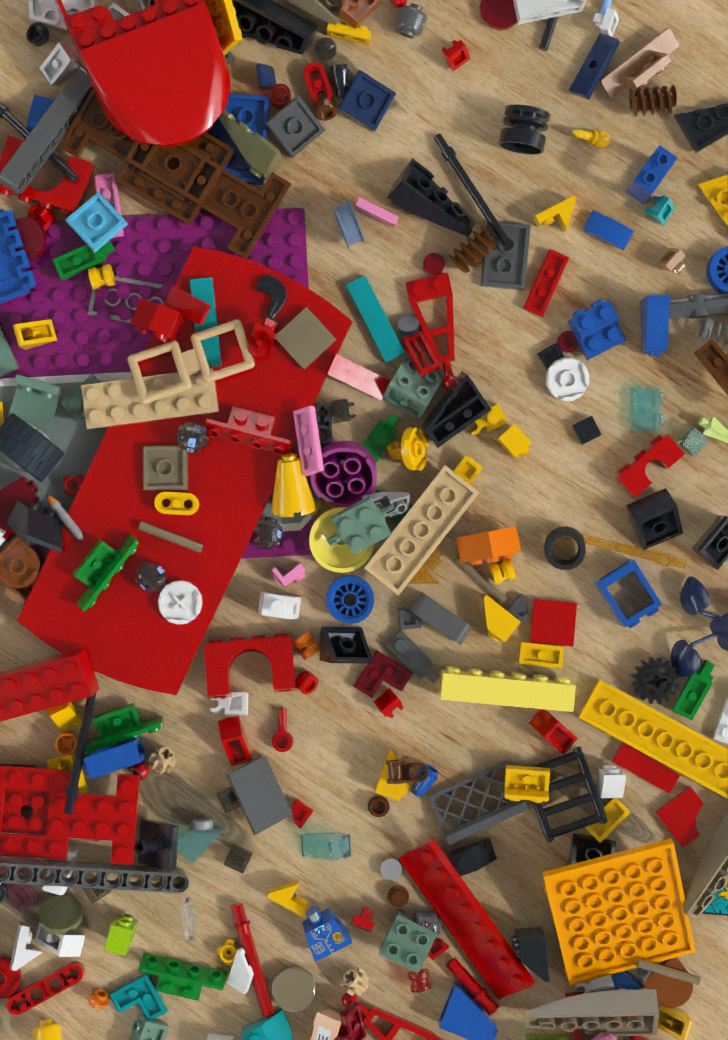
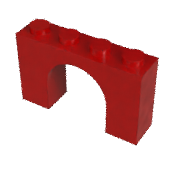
M8 135L0 158V174L25 140ZM70 156L67 166L79 176L77 182L73 183L64 175L60 184L52 190L37 191L28 185L21 194L0 184V194L7 197L13 194L18 196V200L30 204L31 201L39 203V207L50 211L51 208L60 210V214L69 217L83 205L95 166L92 162Z
M277 633L272 638H265V635H256L251 640L235 637L231 638L230 642L214 639L209 640V644H204L207 696L209 699L232 697L230 669L235 659L247 652H257L268 658L272 667L273 690L275 693L297 691L293 640L291 636H287V633Z

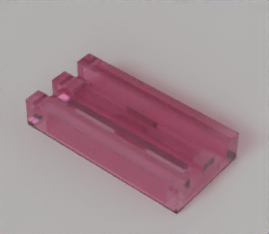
M7 868L1 871L0 874H3ZM5 883L9 889L8 897L19 912L38 899L30 885L21 884L30 897L28 899L18 884H11L24 901V904H21L8 884Z

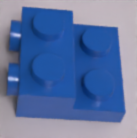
M600 299L591 304L592 309L585 312L584 308L574 312L572 314L573 318L568 321L586 360L626 341L617 322L619 318L610 300L603 302Z

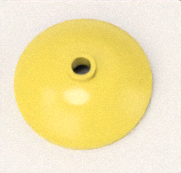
M347 507L333 508L321 514L314 522L309 535V545L314 558L321 566L333 572L343 573L358 569L370 558L375 545L373 544L353 555L347 544L343 541L332 546L328 544L327 538L338 533L336 526L331 520V516Z

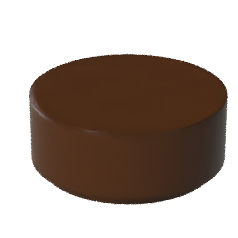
M328 99L319 101L315 105L316 117L323 121L333 119L337 115L335 102Z

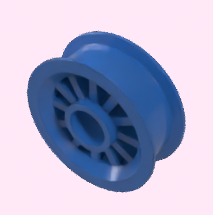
M728 246L721 248L712 255L706 269L710 285L721 294H728Z
M353 575L343 576L334 581L330 586L326 596L327 608L330 614L342 623H359L366 619L373 609L374 594L372 588L360 577ZM350 583L353 584L351 591H349L348 584ZM342 585H345L346 592L340 588ZM355 585H358L360 588L354 592ZM363 589L365 594L358 596V593ZM339 590L343 596L335 594L336 591ZM349 593L354 594L357 598L356 603L352 606L344 602L345 595ZM334 597L342 600L334 602ZM360 598H367L366 602L359 600ZM358 603L365 605L364 609H362L358 605ZM343 604L339 609H337L336 606H335V605ZM346 607L347 609L344 615L341 613V611ZM356 607L360 613L356 614L354 608ZM349 609L352 610V616L348 615Z

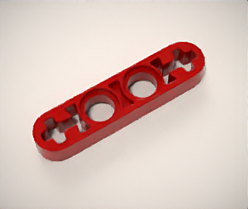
M77 961L71 962L14 993L7 1001V1010L13 1015H20L81 981L85 974L84 966ZM71 968L79 970L77 977L72 975L67 980L65 979V976L71 972ZM51 978H58L61 981V987L57 989L51 987ZM33 988L40 989L42 997L39 999L33 998L31 990ZM26 996L27 1000L21 1004L20 1009L18 1006L14 1007L12 1005L15 1000L19 1002Z

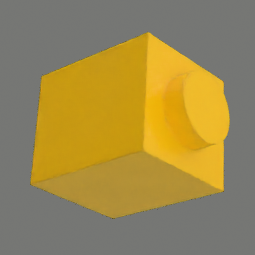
M515 423L497 438L499 443L513 458H516L518 455L522 458L531 450L528 446L532 442Z

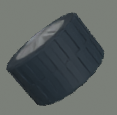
M11 413L0 426V452L5 455L4 459L21 472L24 469L39 482H43L63 457L64 452L53 444L49 436L35 425L25 422L14 413Z

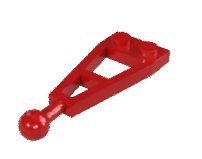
M448 273L408 281L405 282L411 308L419 320L421 330L437 361L443 366L445 378L442 381V385L447 391L454 384L457 377L453 375L451 362L455 361L453 292ZM446 297L447 326L429 330L417 303ZM447 334L448 355L441 356L433 337Z
M346 992L341 998V1004L344 1008L352 1001L359 1003L361 1014L364 1016L362 1018L363 1023L379 1040H392L401 1027L427 1040H444L434 1032L374 1005L368 1009L358 1001L355 993L351 996ZM375 1015L393 1023L386 1034L372 1021Z

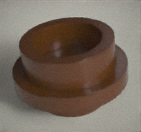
M382 795L373 796L368 802V810L374 817H383L389 811V801Z
M401 885L391 887L387 894L388 902L394 907H403L409 900L408 890Z

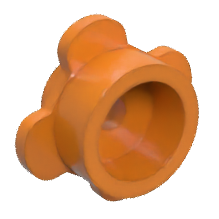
M92 988V994L88 995L89 1004L99 1010L107 1007V1002L111 1000L109 994L102 989Z

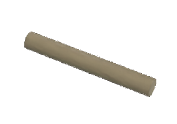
M143 521L139 525V530L199 553L202 551L203 544Z
M459 555L454 559L500 604L506 601L507 598L474 566H470L469 562L460 563Z
M637 959L636 967L678 980L699 985L701 981L700 976L642 959Z

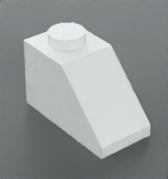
M39 922L35 942L59 957L80 956L85 935L76 929L73 931L72 929L68 930L65 934H51L45 931Z

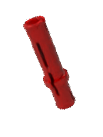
M456 957L452 958L445 965L469 992L472 1000L478 1002L489 1016L498 1010L499 1005L489 996L487 989L474 979Z

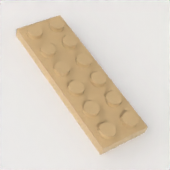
M178 372L142 377L147 394L181 383ZM201 372L190 375L191 388L189 390L147 404L141 403L133 378L81 385L86 427L89 430L219 412L215 381L206 383Z
M445 465L393 530L392 535L386 539L367 563L364 570L399 596L479 492Z

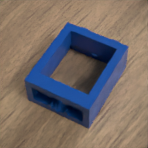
M659 145L626 190V193L644 204L678 157Z
M630 559L594 582L622 627L628 626L632 628L641 622L639 620L644 615L649 617L659 611L658 607L662 605L633 559ZM633 571L652 602L625 618L606 587Z
M139 736L133 740H125L115 746L104 747L84 757L85 762L82 763L85 774H89L90 779L141 763L147 755Z

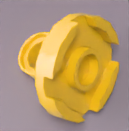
M408 427L402 435V440H396L387 445L390 458L395 460L403 459L406 468L409 470H422L426 466L428 457L424 456L425 449H429V444L423 429Z

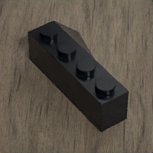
M232 0L242 38L250 37L257 39L259 43H271L276 45L277 48L301 55L312 44L319 26L272 0Z

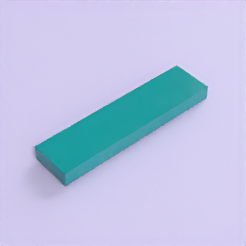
M366 276L347 284L346 287L385 363L405 354Z
M213 278L190 280L191 294L212 305L203 325L195 323V332L218 326ZM219 335L202 340L201 344L209 367L222 366Z

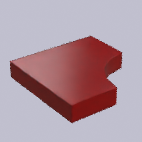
M691 786L655 811L682 848L700 835L696 828V817L704 803Z

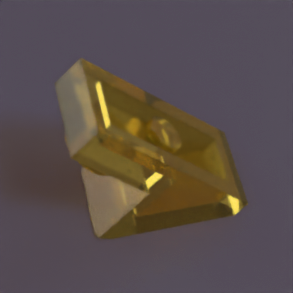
M436 549L408 584L439 583L427 572L429 568L434 570L441 562L439 558L442 555Z

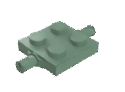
M368 496L331 516V520L336 526L338 533L327 538L328 544L332 546L343 541L347 544L353 555L392 535L385 517L397 512L396 508L391 504L380 509L374 504L371 497Z

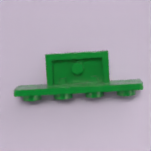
M130 534L118 550H115L100 539L73 573L76 578L89 586L77 602L82 611L85 612L95 604L99 593L109 586L110 579L115 573L121 571L124 561L128 556L135 553L139 543L135 536Z
M135 703L93 716V722L99 736L87 740L85 752L91 754L100 747L106 745L107 747H112L121 740H133L145 732L154 733L163 727V716L161 715L142 722Z
M143 953L138 969L140 972L159 976L156 991L199 1001L202 986L223 990L227 978L226 971L149 953Z

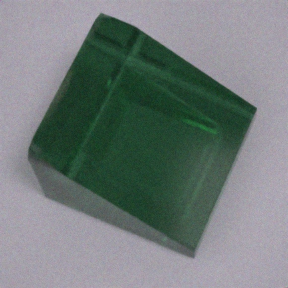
M694 426L678 444L695 458L709 441Z

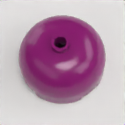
M342 440L332 442L321 449L324 471L310 475L312 488L319 498L321 497L334 507L348 508L361 501L362 496L372 493L377 482V467L373 456L365 447L352 441Z

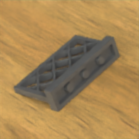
M507 761L428 796L448 845L529 810L525 800L513 801L511 803L503 800L504 788L500 798L488 794L492 781L504 786V783L493 778L496 770L503 767L506 769ZM493 772L491 778L485 776ZM482 777L490 780L486 792L473 788L476 779ZM473 781L471 787L465 785V784H467V783ZM460 786L470 789L466 802L454 797L456 789ZM452 790H453V792H452V795H451V796H450V795H447V794H445V793H447V792H449V791H452ZM472 790L484 795L480 807L468 803ZM440 795L450 798L446 810L438 808L434 798ZM487 796L499 800L496 809L493 811L482 808ZM452 799L465 804L460 816L448 812ZM501 802L506 803V805L499 808ZM467 805L479 809L477 817L473 820L463 817ZM481 810L487 812L486 814L479 817ZM439 811L445 813L444 816H443V819H442V817H441ZM447 814L459 818L457 826L449 831L444 824ZM461 819L467 821L466 823L460 825Z

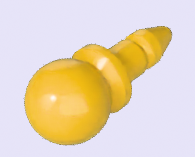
M578 129L571 132L577 138L587 140L590 145H595L597 148H605L610 143V136L606 131L597 132V130L593 129L589 132Z

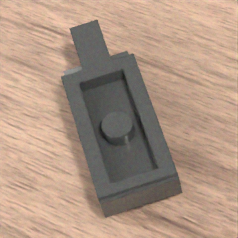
M402 630L386 644L420 679L425 676L433 684L439 678L431 670L435 666L431 662L432 660Z

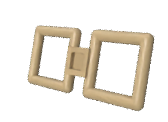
M236 319L192 334L191 341L194 349L183 353L180 351L178 342L171 341L128 356V363L141 403L147 404L189 390L191 388L189 376L199 372L202 373L204 381L210 383L253 368L255 363L249 351V344L241 321ZM235 330L244 362L210 372L201 341ZM171 351L181 383L147 394L138 362Z

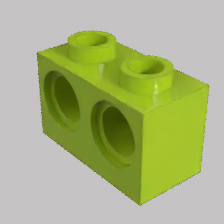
M126 913L117 914L111 924L104 951L126 956L132 945L138 923L134 916Z

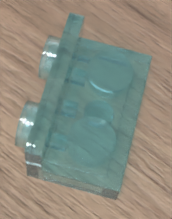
M659 387L630 388L631 432L660 431V427H663L664 416L660 414V405H663V392H660Z

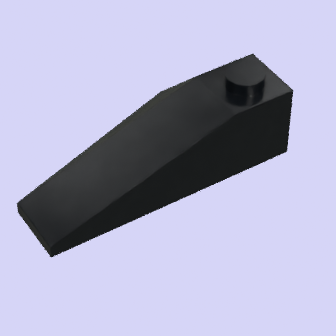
M412 158L393 184L387 198L406 212L462 235L469 236L475 221L459 203L452 202L448 198V191L444 186L440 189L432 180L435 176Z

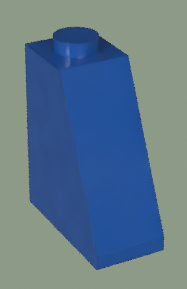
M647 295L640 301L642 353H648V357L662 356L661 352L668 350L670 295Z
M454 981L438 1020L439 1028L468 1040H495L498 1032L495 1021L477 1002L472 1000V997L458 982Z

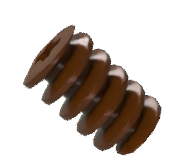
M666 85L662 86L661 91L657 86L653 87L652 91L649 87H646L644 91L641 88H637L635 93L632 89L629 90V104L634 117H637L638 110H641L642 115L645 116L647 109L650 110L651 115H654L656 108H658L660 114H663L664 108H667L668 113L671 114L673 107L677 103L675 85H671L670 89Z
M483 225L479 226L481 233L473 231L475 239L466 237L468 245L462 242L459 243L462 248L461 251L456 248L453 249L454 257L448 254L456 267L464 273L470 271L469 266L473 268L476 266L475 260L479 262L483 260L481 254L489 255L488 248L491 250L496 249L495 239Z

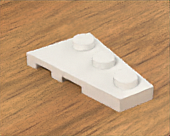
M28 0L31 21L67 30L54 0ZM61 0L68 15H74L96 6L95 0Z

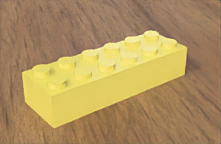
M446 666V670L441 669L439 697L441 700L574 711L576 685L568 677L555 676V679L552 680L548 679L546 675L533 674V678L526 677L524 673L511 672V676L504 675L503 671L490 670L489 674L482 673L481 669L468 668V672L460 671L459 667Z

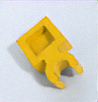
M499 403L490 407L491 410L474 422L477 425V429L471 432V435H477L483 427H485L487 432H490L507 424Z
M466 454L453 472L471 485L484 467Z

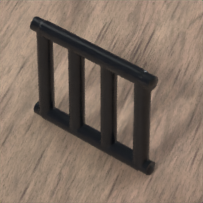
M581 746L574 748L573 752L530 766L551 769L577 760L581 772L549 783V792L581 781H585L589 792L544 809L542 803L532 802L547 843L554 841L555 837L598 822L600 824L608 823ZM592 801L596 814L553 829L550 828L547 820L548 816Z

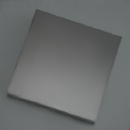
M299 95L264 123L291 158L326 131Z

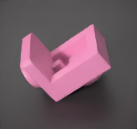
M300 563L284 576L277 567H274L272 569L274 574L271 576L279 585L283 583L286 587L290 582L293 581L296 584L305 577L303 572L306 568Z

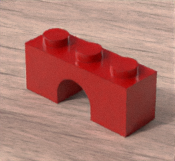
M659 434L650 442L652 446L647 451L642 449L634 456L635 461L630 466L626 463L617 471L619 475L615 479L632 498L637 497L652 484L645 473V468L650 461H657L664 469H668L685 455L668 434L663 437Z

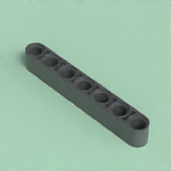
M83 66L75 72L0 174V184L21 194L61 142L93 88Z

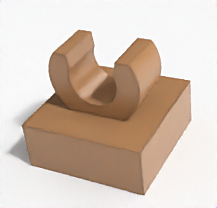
M670 248L656 264L662 270L681 274L686 268L681 260L686 255L680 249Z
M9 586L4 593L7 596L6 601L9 602L12 599L17 603L16 608H19L26 603L32 588L30 586L25 588H12Z

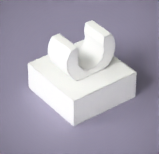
M607 8L605 15L596 13L593 22L596 23L595 27L599 28L602 34L613 37L619 17L616 10Z

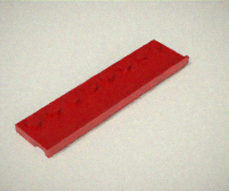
M434 839L418 845L415 849L406 851L399 857L403 867L499 1000L502 997L531 988L534 985L535 980L518 956L515 955L513 949Z

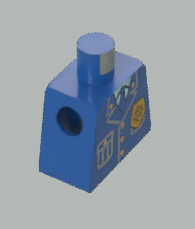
M313 906L306 911L305 914L308 919L304 920L302 924L315 962L352 944L348 928L331 909L319 912L318 908Z

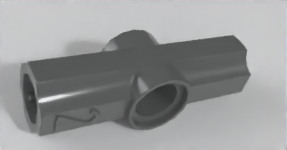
M697 294L687 296V298L670 299L669 319L685 317L696 319L713 314L728 313V294L709 296Z

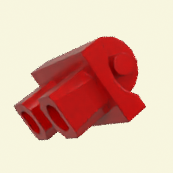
M265 317L261 325L256 323L249 343V351L252 355L262 357L266 353H270L276 337L274 329L277 323Z

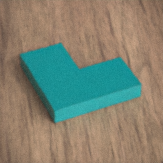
M144 973L109 993L118 1013L137 1003L145 1017L150 1020H154L168 1012V1008L160 993L156 991L157 988L149 973Z

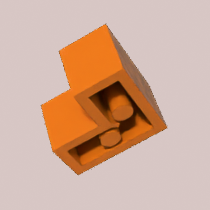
M516 526L455 537L460 563L469 562L470 566L483 564L482 560L486 559V563L499 561V557L500 560L513 558V553L521 552Z

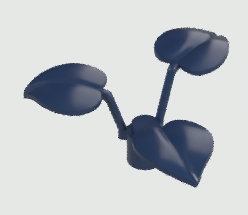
M689 576L683 585L680 595L681 605L685 612L690 615H696L700 612L701 615L713 618V621L710 623L712 634L690 643V645L686 640H679L674 644L671 650V663L676 668V674L680 677L691 676L699 668L700 657L698 652L693 649L695 645L717 637L719 646L728 651V613L719 617L718 614H711L703 610L710 604L709 594L703 584L693 576Z

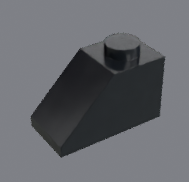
M490 838L449 851L453 867L460 876L478 871L497 859Z

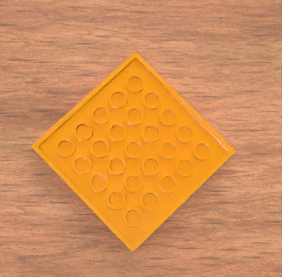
M671 838L542 872L569 985L638 968L636 967L637 959L657 963L696 952L689 916L683 912L686 901L675 847Z

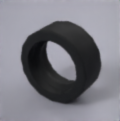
M568 526L552 530L547 535L544 543L545 557L548 563L560 570H571L577 567L584 560L586 554L585 540L582 534ZM568 536L576 541L578 551L573 558L561 560L554 556L552 545L559 537Z

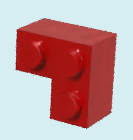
M141 298L131 323L136 326V331L146 335L149 331L153 333L152 336L167 343L168 340L175 341L184 317L178 311Z

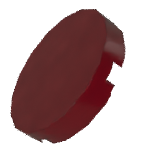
M513 0L481 1L480 14L490 28L499 31L508 30L518 23Z
M17 218L15 220L17 226L10 229H18L23 243V247L17 249V251L25 250L28 261H35L46 249V231L42 224L35 219Z

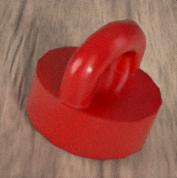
M304 671L296 678V687L302 694H310L317 688L318 678L310 671Z

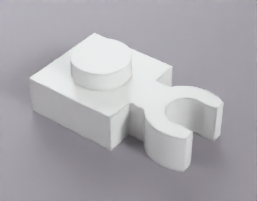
M231 692L232 697L210 699L219 703L216 708H210V711L220 713L225 709V715L227 716L248 715V693Z

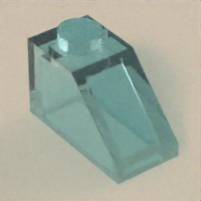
M213 826L212 829L192 830L189 827L186 832L182 829L178 836L177 852L193 865L222 833L223 828L221 826Z
M331 832L301 835L302 857L334 861L351 856L350 834Z

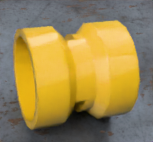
M110 264L103 265L99 269L95 267L88 268L93 290L100 289L104 285L108 287L115 285V278Z
M510 558L503 560L499 564H489L495 585L501 584L503 580L508 579L511 581L516 579Z

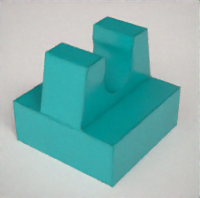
M664 195L661 197L653 196L652 201L656 205L654 208L646 207L645 212L656 223L664 226L675 206L670 198Z

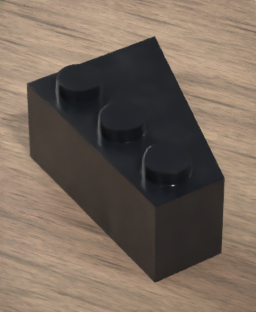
M461 371L454 384L446 391L421 427L431 442L438 448L488 413L491 408L469 375Z

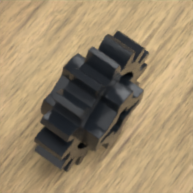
M649 657L648 663L641 660L642 666L634 667L638 671L637 674H631L636 679V681L631 683L632 686H637L634 693L636 695L642 693L640 699L643 701L648 697L649 704H652L654 699L658 704H661L662 698L669 701L668 695L676 694L672 690L673 687H679V684L674 682V680L679 678V675L673 674L676 668L674 666L669 668L670 662L668 660L662 663L661 657H658L656 661H654L653 657ZM657 666L664 668L667 674L659 673ZM647 669V674L645 675V677H642V674ZM654 675L662 678L656 681V685L650 682V680L654 679ZM668 683L667 688L664 691H662L665 684ZM643 687H650L653 695L645 692Z

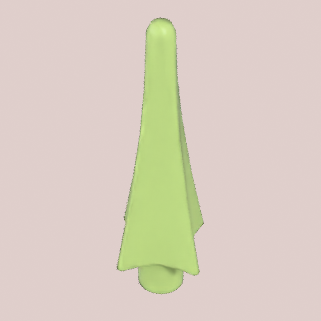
M714 416L710 421L704 417L699 420L698 424L705 428L702 434L728 443V429Z

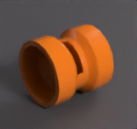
M311 630L293 641L295 647L300 649L304 660L320 651V644L316 643L313 639L314 635Z
M66 731L61 734L55 742L57 751L62 755L74 753L77 748L79 735L73 731Z

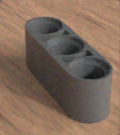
M420 592L409 608L411 612L460 645L473 628L423 592Z

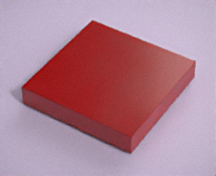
M533 599L529 642L573 647L577 603Z

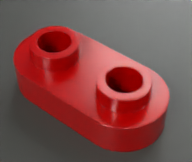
M316 62L308 64L303 74L312 102L316 105L321 100H332V90L324 67ZM314 72L319 75L316 79L311 78V74ZM320 93L326 95L324 99H319L317 96Z

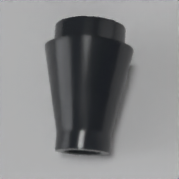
M348 64L330 66L331 71L329 74L337 97H344L350 84V69H348Z

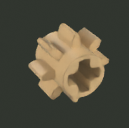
M166 746L160 749L156 747L148 761L152 762L151 768L160 774L166 771L170 773L178 759L174 758L175 752Z
M351 967L343 975V983L341 985L346 988V992L351 996L354 993L360 996L361 993L368 989V980L370 978L365 975V971L360 967L357 970Z

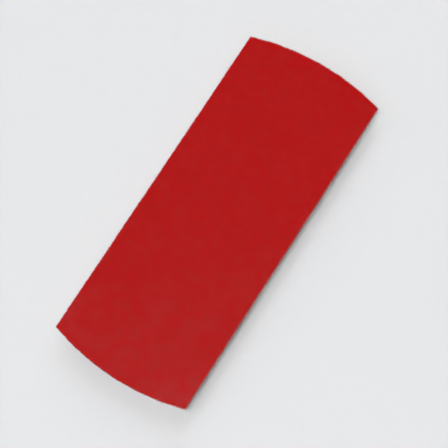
M193 247L175 285L191 294L190 280L212 277L218 325L236 319L240 320L249 344L256 323L262 324L264 318L267 317L266 314L272 302L271 295L264 293L261 289L255 292L254 288L258 286L257 282L262 277L271 275L280 280L287 294L285 304L275 316V320L279 323L276 325L274 332L276 334L279 333L307 307L336 338V341L304 370L275 339L269 354L266 353L262 357L252 355L255 363L253 368L215 381L219 412L108 427L68 511V515L81 530L83 539H77L63 523V550L61 553L50 550L17 620L40 640L61 654L86 648L93 670L97 673L139 688L171 695L178 694L273 493L277 462L282 458V455H277L263 449H254L251 446L240 443L235 444L221 438H212L209 435L203 434L197 439L199 440L198 448L197 444L194 448L195 452L197 450V453L188 451V490H143V446H183V444L187 446V440L191 437L192 430L187 431L188 422L202 425V434L204 432L205 419L227 424L232 407L234 406L276 417L271 435L290 440L291 448L289 454H291L297 442L293 411L307 406H314L328 376L325 374V370L333 353L338 355L353 323L352 320L330 302L297 281L251 260L220 251ZM184 317L175 339L179 344L181 353L194 349L191 335L196 333L195 323ZM235 330L220 334L219 343L222 366L209 367L213 368L214 371L244 362ZM151 336L145 350L165 343ZM171 351L139 361L138 363L142 377L178 372ZM161 492L191 493L198 498L200 505L198 511L192 515L163 514L155 508L154 501ZM164 499L163 506L168 507L170 500ZM187 500L185 502V507L188 509L191 508L192 501ZM143 521L203 544L202 551L199 553L139 530V525ZM130 534L135 536L139 541L135 553L128 556L124 561L121 571L115 573L110 579L109 586L99 593L95 604L85 612L82 611L77 602L89 586L76 578L73 573L100 539L115 550H118ZM161 566L167 574H162L157 578L158 571L156 567ZM136 579L139 580V583L144 582L146 585L148 584L149 589L144 591L136 582ZM183 580L192 583L198 588L202 595L203 604L201 612L194 620L187 624L178 625L169 622L163 617L159 611L158 599L160 592L166 585L173 581Z

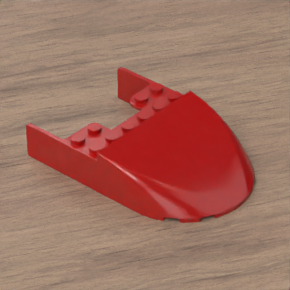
M54 0L102 110L110 123L118 131L123 132L130 139L145 145L150 143L159 144L161 147L175 146L190 142L205 134L213 127V123L218 117L223 114L229 100L231 87L230 73L212 18L203 0H154L155 5L114 20L110 10L102 5L94 6L74 15H68L62 1Z

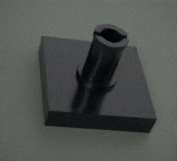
M142 819L140 840L135 844V850L139 854L138 863L168 871L176 870L179 826L151 819Z

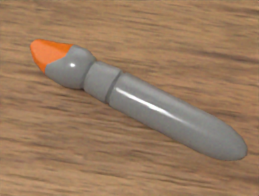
M48 496L49 506L55 510L70 532L77 539L82 540L83 534L64 508L61 507V503L52 496Z

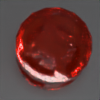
M275 84L270 89V101L275 108L282 109L292 100L290 89L285 84Z
M420 969L419 973L413 971L408 973V979L412 983L410 986L412 993L425 992L432 988L431 982L428 980L429 969Z

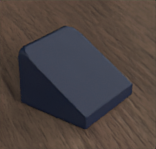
M258 63L256 68L260 90L276 89L274 68Z

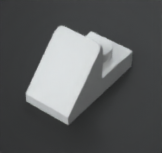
M65 40L58 42L40 66V70L50 85L53 86L79 68L76 63L77 57Z
M26 924L18 925L9 967L14 971H17L42 953L40 949L26 947V944H30L32 938V931H29L30 927Z

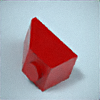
M541 709L529 722L540 735L562 754L578 739L546 709Z
M239 715L218 720L221 743L231 766L252 761L246 734Z

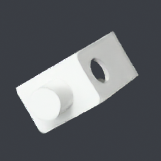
M261 591L258 613L263 616L298 619L302 597Z

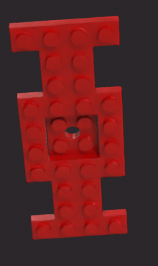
M0 765V856L67 860L69 838L112 841L111 863L133 865L140 775L118 773L116 795L79 793L78 798L75 799L73 814L66 815L63 814L67 798L65 791L66 787L69 786L72 770ZM24 805H29L33 808V815L29 818L22 815L21 810Z

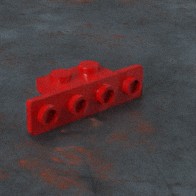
M233 406L227 424L211 419H205L204 434L212 438L229 440L235 444L240 443L251 446L254 449L271 451L277 455L289 454L291 448L290 440L271 435L276 417Z

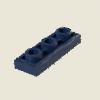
M599 34L569 89L571 94L590 99L620 44L618 38Z

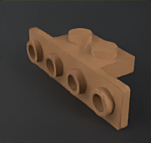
M666 28L600 79L599 82L608 97L613 98L627 86L641 88L649 82L653 75L660 74L666 69V65L672 62L668 54L679 47L671 29Z

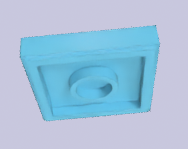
M99 192L65 219L67 224L94 253L128 225L127 221Z

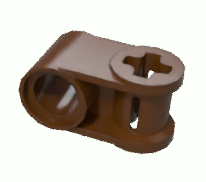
M421 760L386 761L389 779L386 780L387 784L422 782L428 777V767ZM417 765L424 767V773L421 776H414L412 774V769ZM395 767H397V776H395Z

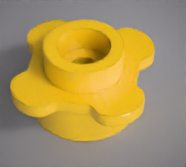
M227 939L222 947L219 946L216 949V954L220 956L225 965L232 964L237 950H239L235 946L233 939Z

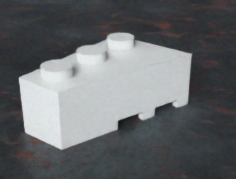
M513 0L518 25L582 12L587 1Z

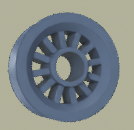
M347 198V202L337 206L331 204L347 248L350 250L351 245L361 241L365 244L360 224L350 200Z

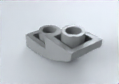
M379 492L362 496V500L370 496L374 504L380 509L393 504L397 512L389 515V517L409 511L410 494L408 492Z

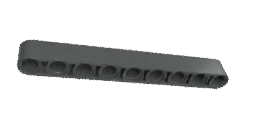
M0 857V866L7 868L3 874H0V883L182 893L189 886V880L185 872L180 868L168 871L152 866ZM22 867L29 869L26 875H19L17 871ZM43 869H50L52 871L49 876L44 877L40 875ZM66 870L74 872L70 878L62 876ZM89 871L96 873V876L92 879L85 878L86 873ZM110 873L118 874L115 880L110 881L107 879ZM139 874L140 877L137 881H129L131 875ZM155 875L162 876L159 882H151V879ZM176 877H183L181 883L173 884V880Z

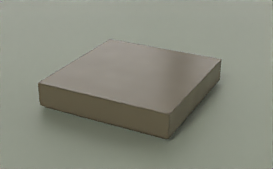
M307 307L277 333L275 337L304 370L336 341V338Z
M143 446V490H188V451L185 450L188 446Z

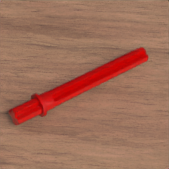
M238 902L230 906L235 922L233 926L237 929L241 946L245 950L244 956L248 966L251 965L254 973L252 983L261 1014L267 1018L274 1015V1009L249 924L251 922L247 920L243 903Z

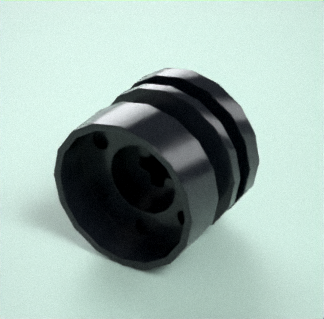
M515 104L506 106L504 112L506 117L503 118V123L508 128L501 130L498 145L505 150L515 153L542 154L546 137L539 132L547 131V122L550 120L549 112L529 105Z

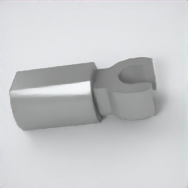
M611 974L591 980L587 984L580 982L575 985L577 991L585 990L583 994L616 989Z

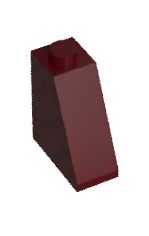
M23 476L0 490V528L5 531L2 536L5 538L3 543L7 542L15 532L6 522L17 501L27 503L29 500L37 503L40 499L37 494L39 488L34 480L30 481Z

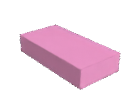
M359 197L355 205L356 210L395 228L398 216Z

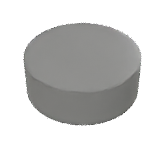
M197 818L191 821L192 830H208L213 828V819Z
M394 857L384 859L380 865L381 875L387 880L397 879L402 872L400 861Z

